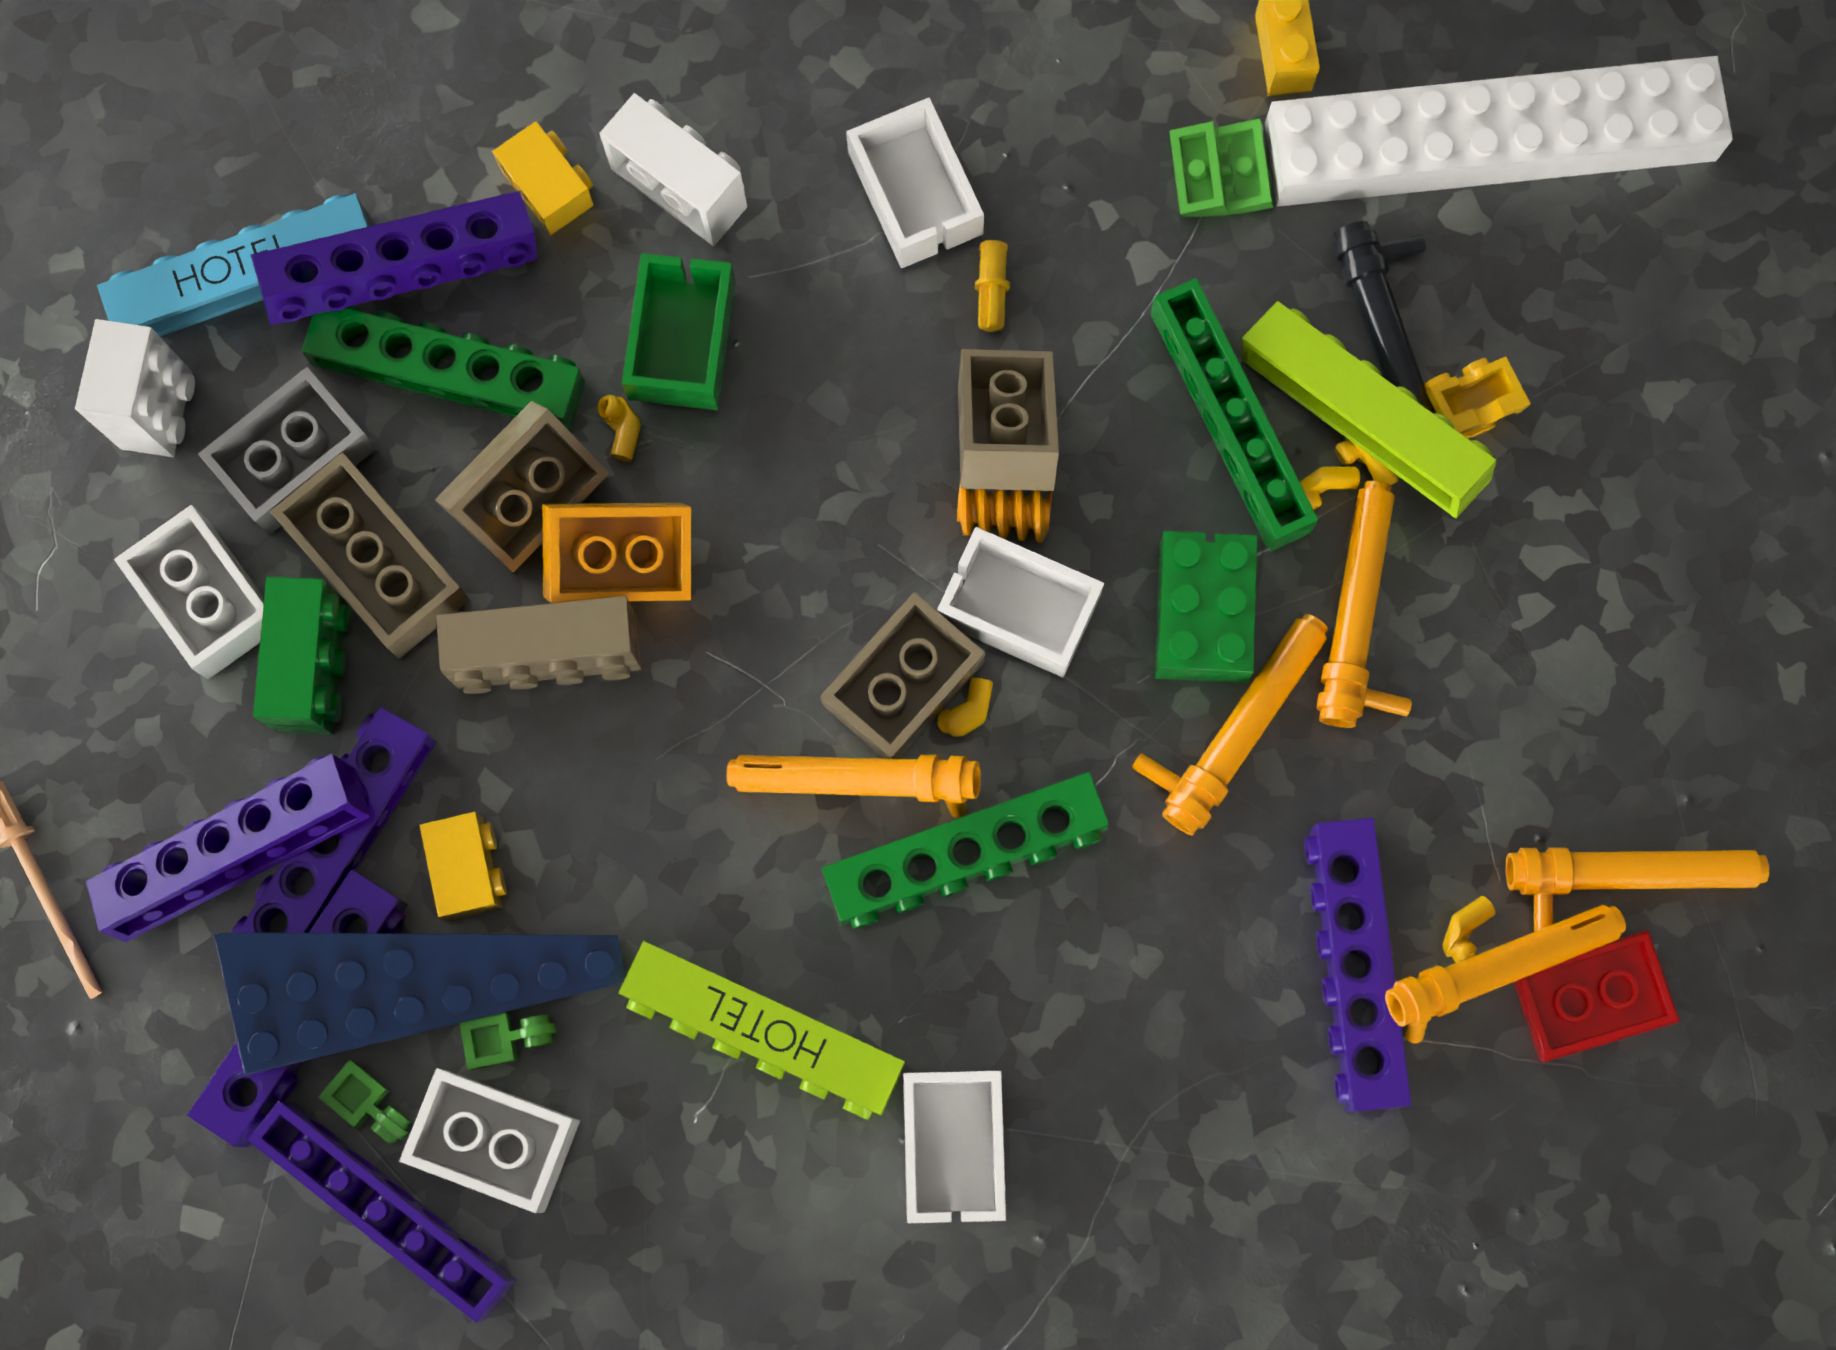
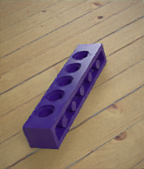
M515 191L272 249L250 256L270 325L282 322H294L303 317L327 311H339L348 306L372 300H384L393 295L417 289H429L437 284L462 278H473L482 273L498 269L518 267L527 262L537 260L535 233L520 191Z
M381 706L375 715L369 714L359 727L357 732L359 741L351 754L346 753L340 759L356 769L371 817L338 833L339 844L333 852L323 854L319 843L282 862L275 875L267 876L259 886L255 895V899L258 902L248 917L243 916L231 932L271 933V919L277 913L285 912L288 918V926L283 933H309L350 870L352 869L357 872L437 741L426 732ZM388 751L390 762L387 768L381 772L373 773L370 768L373 756L378 752ZM311 871L314 877L311 890L306 894L298 895L295 890L296 879L300 874Z
M333 754L317 757L311 760L305 768L294 774L272 780L266 785L265 789L247 798L230 802L225 806L224 810L205 820L191 822L184 828V831L164 841H157L147 845L143 852L124 862H116L107 866L103 873L86 881L98 930L123 942H128L371 817L356 769Z
M1374 818L1317 823L1310 829L1311 836H1305L1304 848L1307 864L1315 865L1317 883H1311L1310 896L1313 911H1320L1323 930H1317L1316 944L1319 958L1326 959L1329 978L1322 979V992L1325 1006H1332L1335 1025L1328 1027V1040L1331 1054H1338L1341 1074L1334 1075L1336 1099L1338 1103L1345 1104L1346 1113L1411 1106L1402 1030L1401 1026L1390 1015L1385 998L1386 991L1394 987L1395 976ZM1343 859L1351 864L1354 870V877L1350 883L1340 882L1334 877L1332 873V863L1334 860ZM1341 906H1350L1358 912L1360 924L1356 930H1347L1339 923L1338 911ZM1348 953H1356L1364 959L1366 971L1362 978H1354L1346 972L1344 959ZM1355 1000L1364 1001L1371 1008L1372 1019L1366 1027L1357 1025L1350 1016V1007ZM1362 1048L1372 1050L1378 1058L1377 1070L1372 1075L1361 1072L1356 1064V1056Z
M351 869L309 933H347L350 923L359 917H363L366 920V933H398L407 916L403 912L408 904ZM236 1041L186 1116L232 1146L248 1147L250 1144L248 1141L249 1137L276 1105L278 1100L285 1101L294 1091L299 1081V1078L295 1075L304 1061L245 1076ZM252 1079L257 1085L258 1095L251 1105L246 1106L240 1099V1089L246 1081Z
M278 1101L249 1137L248 1141L475 1323L486 1320L517 1280L294 1102Z

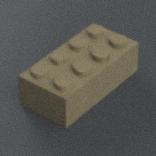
M343 452L270 511L386 648L398 659L402 658L437 628L436 615L455 613L470 601L458 584Z
M626 596L436 615L440 671L458 689L463 688V693L466 694L487 693L491 691V685L509 684L511 689H530L537 687L538 681L556 679V683L561 685L578 684L584 682V676L602 674V678L605 680H620L629 678L630 671L642 670L637 615Z

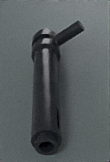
M1357 221L1345 225L1334 233L1336 242L1333 248L1337 260L1344 263L1342 274L1346 286L1353 289L1382 377L1396 387L1401 386L1408 389L1415 395L1419 404L1434 414L1386 276L1389 273L1386 261L1424 252L1426 249L1425 239L1422 235H1416L1380 244L1376 230L1370 229L1367 221Z

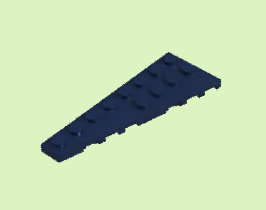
M223 932L214 935L245 1076L621 984L627 976L617 935Z

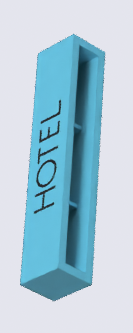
M356 193L349 196L336 195L328 198L323 205L306 211H290L284 214L281 220L264 226H248L242 229L238 235L228 239L203 242L194 251L183 255L161 257L155 260L152 266L138 271L116 273L110 277L109 281L98 284L97 287L108 321L151 327L161 337L263 300L250 255L369 227L371 224L366 210Z

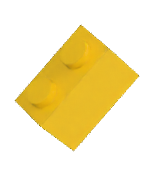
M1259 0L1255 18L1268 96L1312 91L1320 66L1309 1Z
M537 121L492 151L502 173L515 190L520 191L522 199L550 236L594 206L589 193V189L593 187V184L586 172L579 164L573 167L570 166L564 158V155L568 152L562 141L553 130L546 134Z
M471 812L419 825L438 917L448 922L502 909L500 896L506 895L507 890L501 868H494L490 850L497 849V841L492 823H484L482 816L476 812Z

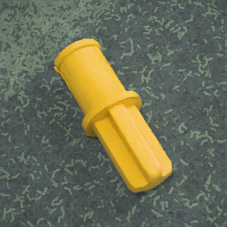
M998 240L983 241L979 245L980 271L979 279L975 281V289L979 292L978 327L985 330V332L1001 331L1004 328L1005 292L1010 290V282L1006 280V253L1008 245Z

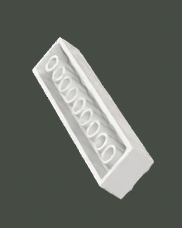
M1718 56L1273 101L1265 121L1276 207L1717 161L1733 140Z

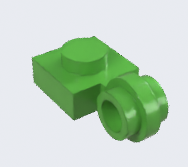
M501 1013L460 1023L467 1070L518 1061L515 1041L523 1040L525 1049L552 1044V1034L556 1033L555 1023L549 1022L548 1015L533 1016L521 1019V1029L513 1031L510 1013Z
M349 1060L318 1097L354 1128L359 1129L367 1118L372 1116L376 1121L370 1128L391 1145L398 1138L404 1140L409 1134L406 1128L411 1124V1120L391 1104L384 1111L378 1107L390 1091L355 1061Z

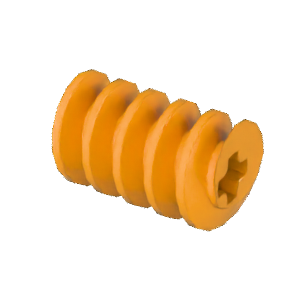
M960 481L957 522H960L963 535L970 536L975 524H978L980 529L989 533L995 525L997 526L1000 538L1005 540L1012 527H1015L1019 541H1025L1030 529H1033L1037 543H1043L1049 531L1053 491H1049L1046 498L1042 497L1040 490H1031L1028 497L1024 496L1023 490H1012L1010 495H1006L1005 490L993 489L991 493H988L987 489H974L973 491L961 489Z

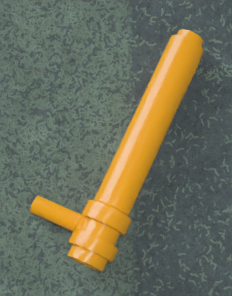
M1366 481L1364 488L1358 490L1329 663L1323 665L1321 683L1325 686L1324 692L1318 694L1316 709L1320 711L1319 721L1334 727H1356L1357 718L1362 717L1364 706L1407 717L1412 705V701L1409 698L1367 688L1369 671L1366 670V663L1395 495L1391 493L1392 486L1381 481Z
M1305 614L1302 619L1297 618L1197 764L1195 766L1190 765L1182 777H1179L1143 753L1137 757L1132 769L1170 792V795L1165 800L1167 807L1162 816L1174 827L1188 835H1194L1198 828L1203 829L1211 818L1210 810L1214 805L1219 806L1228 794L1227 785L1326 642L1327 637L1325 633L1328 631V627L1320 619L1311 614Z
M739 755L737 759H731L728 763L727 782L730 787H736L738 792L917 797L919 802H938L939 799H944L950 814L953 817L960 818L967 813V799H977L979 796L981 769L978 761H969L967 756L952 755L948 760H941L938 755H920L918 759Z
M1549 847L1546 852H1539L1537 848H1520L1518 853H1508L1505 875L1509 890H1519L1522 895H1534L1535 932L1553 925V895H1566L1571 890L1757 888L1759 883H1766L1769 878V863L1765 855H1759L1755 850L1570 852L1566 847Z
M1600 905L1445 968L1439 965L1420 972L1417 979L1409 976L1395 982L1394 987L1386 991L1387 1008L1399 1026H1406L1405 1038L1411 1043H1420L1424 1038L1427 1024L1431 1017L1435 1015L1441 1017L1456 1011L1460 1003L1618 940L1621 933L1625 932V919L1620 910L1615 906Z

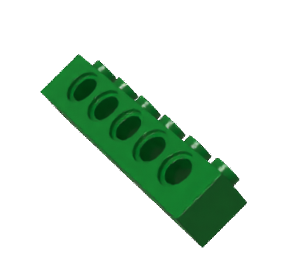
M1197 278L1156 295L1150 315L1268 552H1272L1311 534L1318 522V518Z
M355 305L348 306L339 311H327L313 315L301 349L306 359L315 367L514 418L533 401L547 408L569 431H571L585 385L580 368L576 367V363L568 358L551 355L548 360L532 356L533 353L522 346L508 344L505 349L489 345L490 342L487 339L475 334L464 333L461 338L446 334L444 328L432 323L421 322L418 327L403 323L402 318L389 312L377 311L376 316L360 312V308ZM362 333L369 334L367 341L362 346L350 347L351 340L356 335ZM404 344L412 345V349L407 356L398 359L393 358V353L399 346ZM447 355L456 357L451 367L444 370L436 369V364L442 357ZM490 366L499 368L498 374L493 379L488 381L479 380V375L485 368ZM533 377L543 379L542 385L536 391L525 392L522 390L523 384L528 379Z
M1089 772L821 867L841 925L851 923L853 930L878 922L880 920L878 913L896 907L898 914L924 905L922 897L940 891L944 898L960 893L969 888L968 880L985 875L988 882L1013 873L1011 865L1029 859L1031 866L1051 860L1058 856L1056 849L1073 843L1076 850L1093 845L1102 840L1100 833L1107 830L1109 823ZM1052 810L1062 812L1068 820V828L1061 833L1049 832L1043 826V815ZM1014 826L1023 833L1024 843L1016 849H1007L999 843L998 832L1004 827ZM962 842L975 844L980 851L978 861L972 865L958 863L953 856V850L958 844ZM927 858L934 863L936 872L927 881H917L909 874L910 864L915 859ZM873 874H883L892 883L890 891L883 897H872L864 890L865 881Z

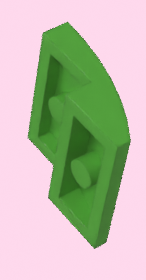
M1260 118L1217 128L1214 122L1211 121L1169 131L1179 209L1182 217H1211L1274 208L1264 130Z

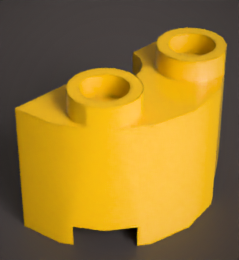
M1507 357L1490 363L1487 358H1482L1463 368V377L1457 378V376L1451 378L1449 373H1443L1424 384L1426 393L1436 413H1440L1448 418L1454 425L1455 430L1467 439L1496 427L1494 422L1513 413L1518 414L1531 405Z

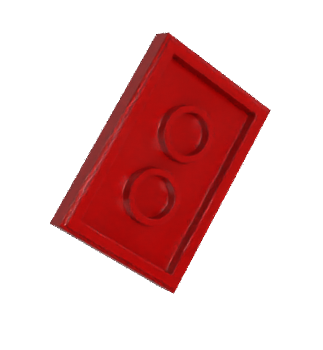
M1649 930L1619 938L1614 942L1513 982L1540 1063L1680 1022Z

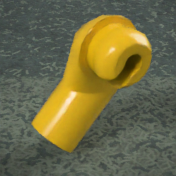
M611 394L605 395L600 399L597 410L598 414L604 418L615 433L610 456L619 461L631 462L641 429L640 418L622 397H616Z
M1346 437L1345 441L1336 445L1335 454L1342 464L1351 465L1357 460L1367 466L1374 481L1393 485L1399 480L1395 473Z
M1324 466L1300 481V484L1313 510H1316L1322 504L1321 493L1329 489H1356L1360 483V473L1357 467Z
M971 678L967 701L954 707L952 710L944 709L938 715L937 725L939 730L944 734L959 737L982 726L987 718L993 682L982 678Z
M1480 896L1453 914L1442 943L1443 952L1447 958L1452 957L1454 962L1457 963L1475 956L1476 946L1468 941L1474 929L1495 915V908L1489 899Z

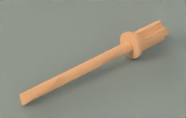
M0 781V848L13 847L89 998L93 999L102 993V989L25 840L35 831L32 826H26L4 782Z

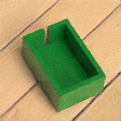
M641 253L622 378V386L628 400L718 410L736 285L732 263L691 258L690 271L694 283L686 282L687 275L682 257Z
M1163 532L1159 543L1154 679L1228 683L1248 682L1254 670L1257 535L1215 533L1212 542H1206V533Z
M266 577L253 717L263 724H267L268 727L277 733L333 735L334 722L339 723L341 720L342 698L341 695H337L338 677H343L346 670V653L344 649H341L342 631L347 632L349 629L350 608L348 604H345V600L324 579Z

